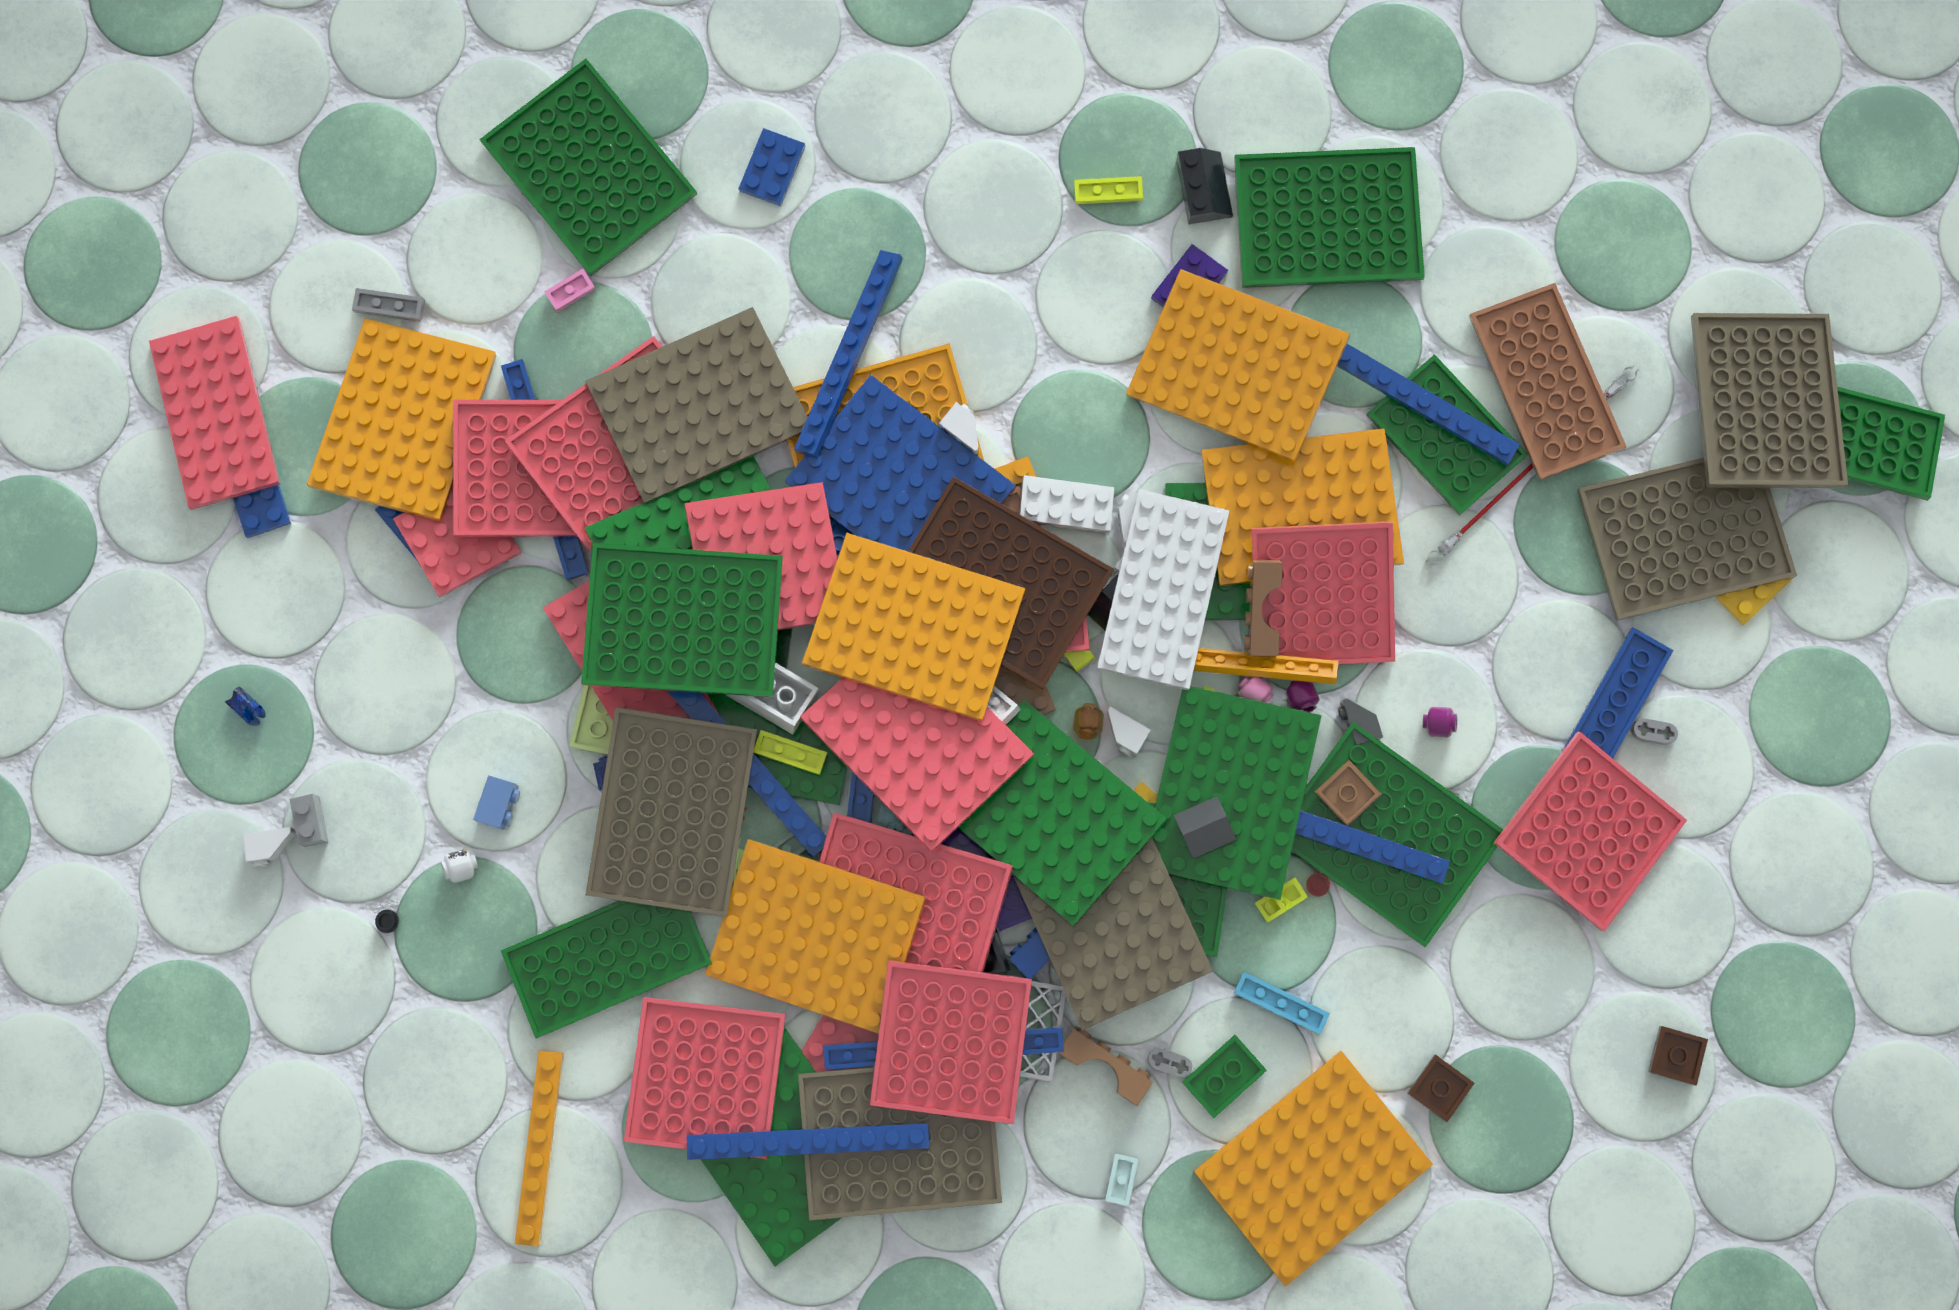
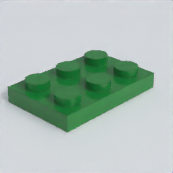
M1234 1034L1187 1076L1182 1083L1212 1118H1215L1267 1070Z

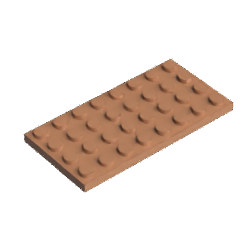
M1555 283L1469 315L1539 481L1626 449L1627 446Z

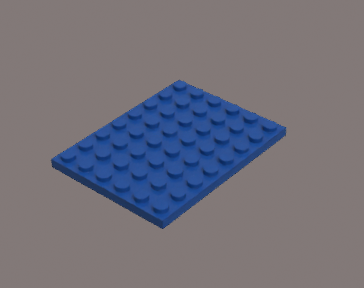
M872 375L867 378L833 420L818 457L805 455L785 480V483L790 487L823 482L829 517L853 535L907 552L953 476L1001 504L1016 487L1009 479Z

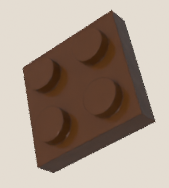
M1659 1026L1648 1072L1697 1086L1708 1039Z
M1434 1054L1407 1094L1445 1122H1448L1475 1083Z

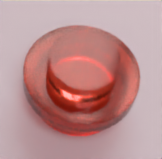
M1314 873L1307 879L1306 888L1311 895L1320 897L1329 891L1330 882L1324 874Z

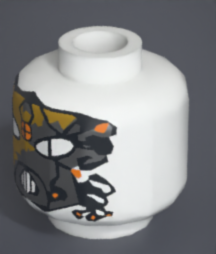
M467 850L446 854L444 861L441 862L445 879H450L453 883L473 878L474 869L478 868L475 855L470 856Z

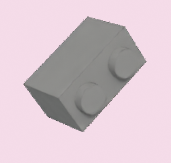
M309 794L289 799L298 845L309 847L328 842L320 797Z

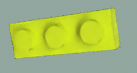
M1142 176L1074 180L1075 204L1143 201Z
M760 730L753 752L817 775L821 774L828 754L825 751Z

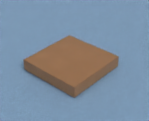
M1350 760L1314 792L1345 826H1348L1381 795Z

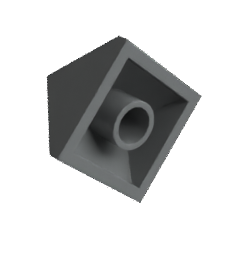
M1217 796L1174 815L1193 859L1237 840Z

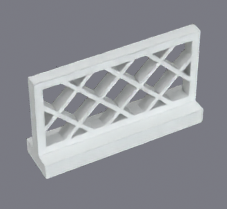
M1032 981L1031 986L1035 987L1039 995L1029 1002L1028 1008L1035 1016V1019L1026 1025V1029L1037 1021L1042 1028H1047L1041 1018L1049 1012H1052L1056 1018V1024L1053 1027H1061L1066 999L1063 987ZM1040 988H1046L1047 990L1042 992ZM1051 990L1061 991L1059 1002L1051 1006L1044 995ZM1042 997L1049 1009L1038 1016L1031 1005ZM1057 1052L1051 1053L1050 1061L1046 1057L1050 1053H1042L1032 1063H1030L1025 1055H1022L1028 1066L1020 1071V1076L1052 1082ZM1043 1058L1049 1066L1047 1076L1039 1075L1033 1067ZM1031 1069L1034 1074L1026 1073V1071Z

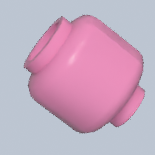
M1246 676L1238 685L1241 688L1238 695L1242 698L1267 703L1273 696L1271 693L1272 686L1262 677L1252 676L1250 678Z

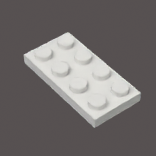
M1024 475L1022 478L1019 514L1039 525L1109 534L1112 522L1114 487Z

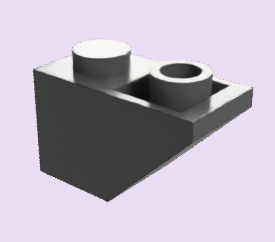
M1344 699L1340 702L1341 706L1338 707L1341 720H1349L1347 727L1354 722L1378 740L1383 738L1376 714L1349 699ZM1352 730L1356 745L1371 741L1357 730Z

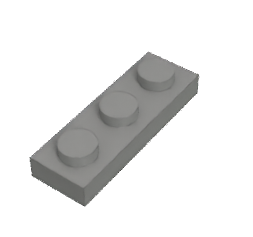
M356 288L352 311L355 313L421 322L425 299L423 297Z

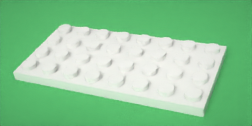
M1138 490L1097 669L1189 690L1229 510L1145 490Z

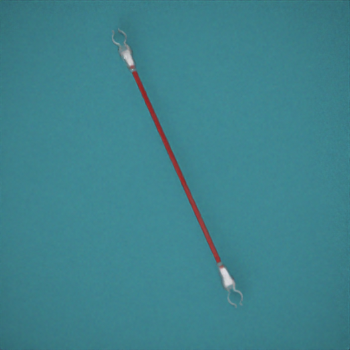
M1631 366L1626 367V368L1624 369V371H1625L1626 369H1633V367H1631ZM1639 369L1636 370L1633 379L1625 380L1623 378L1624 371L1622 376L1616 377L1604 392L1606 400L1612 398L1617 392L1622 391L1626 387L1627 381H1633ZM1532 463L1460 531L1458 530L1439 544L1437 549L1442 553L1440 556L1441 560L1442 555L1449 554L1460 541L1463 534L1533 469ZM1441 560L1437 563L1432 562L1431 565H1437L1441 562Z

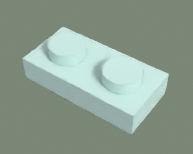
M1114 1154L1105 1197L1106 1202L1129 1207L1138 1158Z

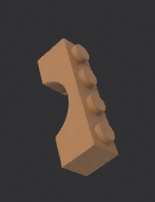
M1252 559L1251 565L1247 566V579H1251L1250 589H1246V603H1250L1249 612L1245 613V626H1249L1248 635L1244 636V649H1248L1250 656H1278L1279 632L1265 623L1262 616V604L1265 597L1272 590L1282 586L1283 563L1280 560Z
M1080 1027L1078 1030L1073 1028L1063 1042L1064 1052L1057 1053L1076 1066L1091 1059L1106 1062L1112 1067L1117 1076L1118 1086L1116 1093L1135 1106H1138L1153 1083L1149 1080L1151 1075L1140 1067L1137 1071L1130 1067L1131 1061L1119 1054L1118 1057H1115L1109 1053L1111 1050L1109 1046L1101 1041L1096 1044L1089 1039L1091 1034L1085 1030H1082Z

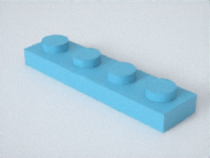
M1246 972L1242 973L1233 994L1318 1035L1321 1034L1330 1015L1329 1012Z

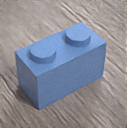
M488 775L473 820L504 830L505 826H509L513 813L510 811L513 803L516 804L519 799V786Z

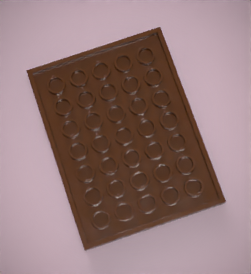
M954 476L908 550L910 553L1025 588L1001 666L1042 690L1045 688L1114 572V568Z

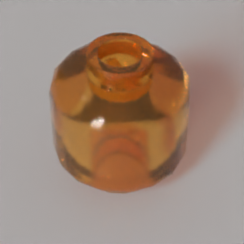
M1085 703L1074 711L1073 730L1078 734V737L1091 740L1102 733L1104 714L1095 704Z

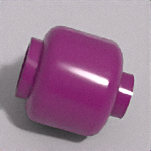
M1293 680L1285 692L1291 709L1310 713L1317 708L1316 705L1320 700L1313 682Z
M1431 707L1428 715H1423V728H1427L1428 735L1431 737L1448 738L1453 732L1457 731V714H1454L1453 710L1448 707Z

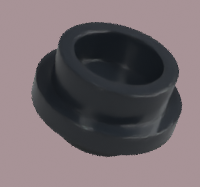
M383 910L377 914L375 925L380 932L392 933L399 926V917L392 910Z

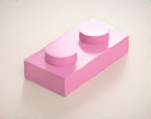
M581 269L544 292L558 313L593 292L596 288L585 270Z

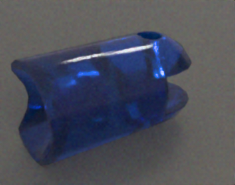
M241 687L234 689L232 698L225 701L249 725H260V720L256 716L260 718L266 717L264 708Z

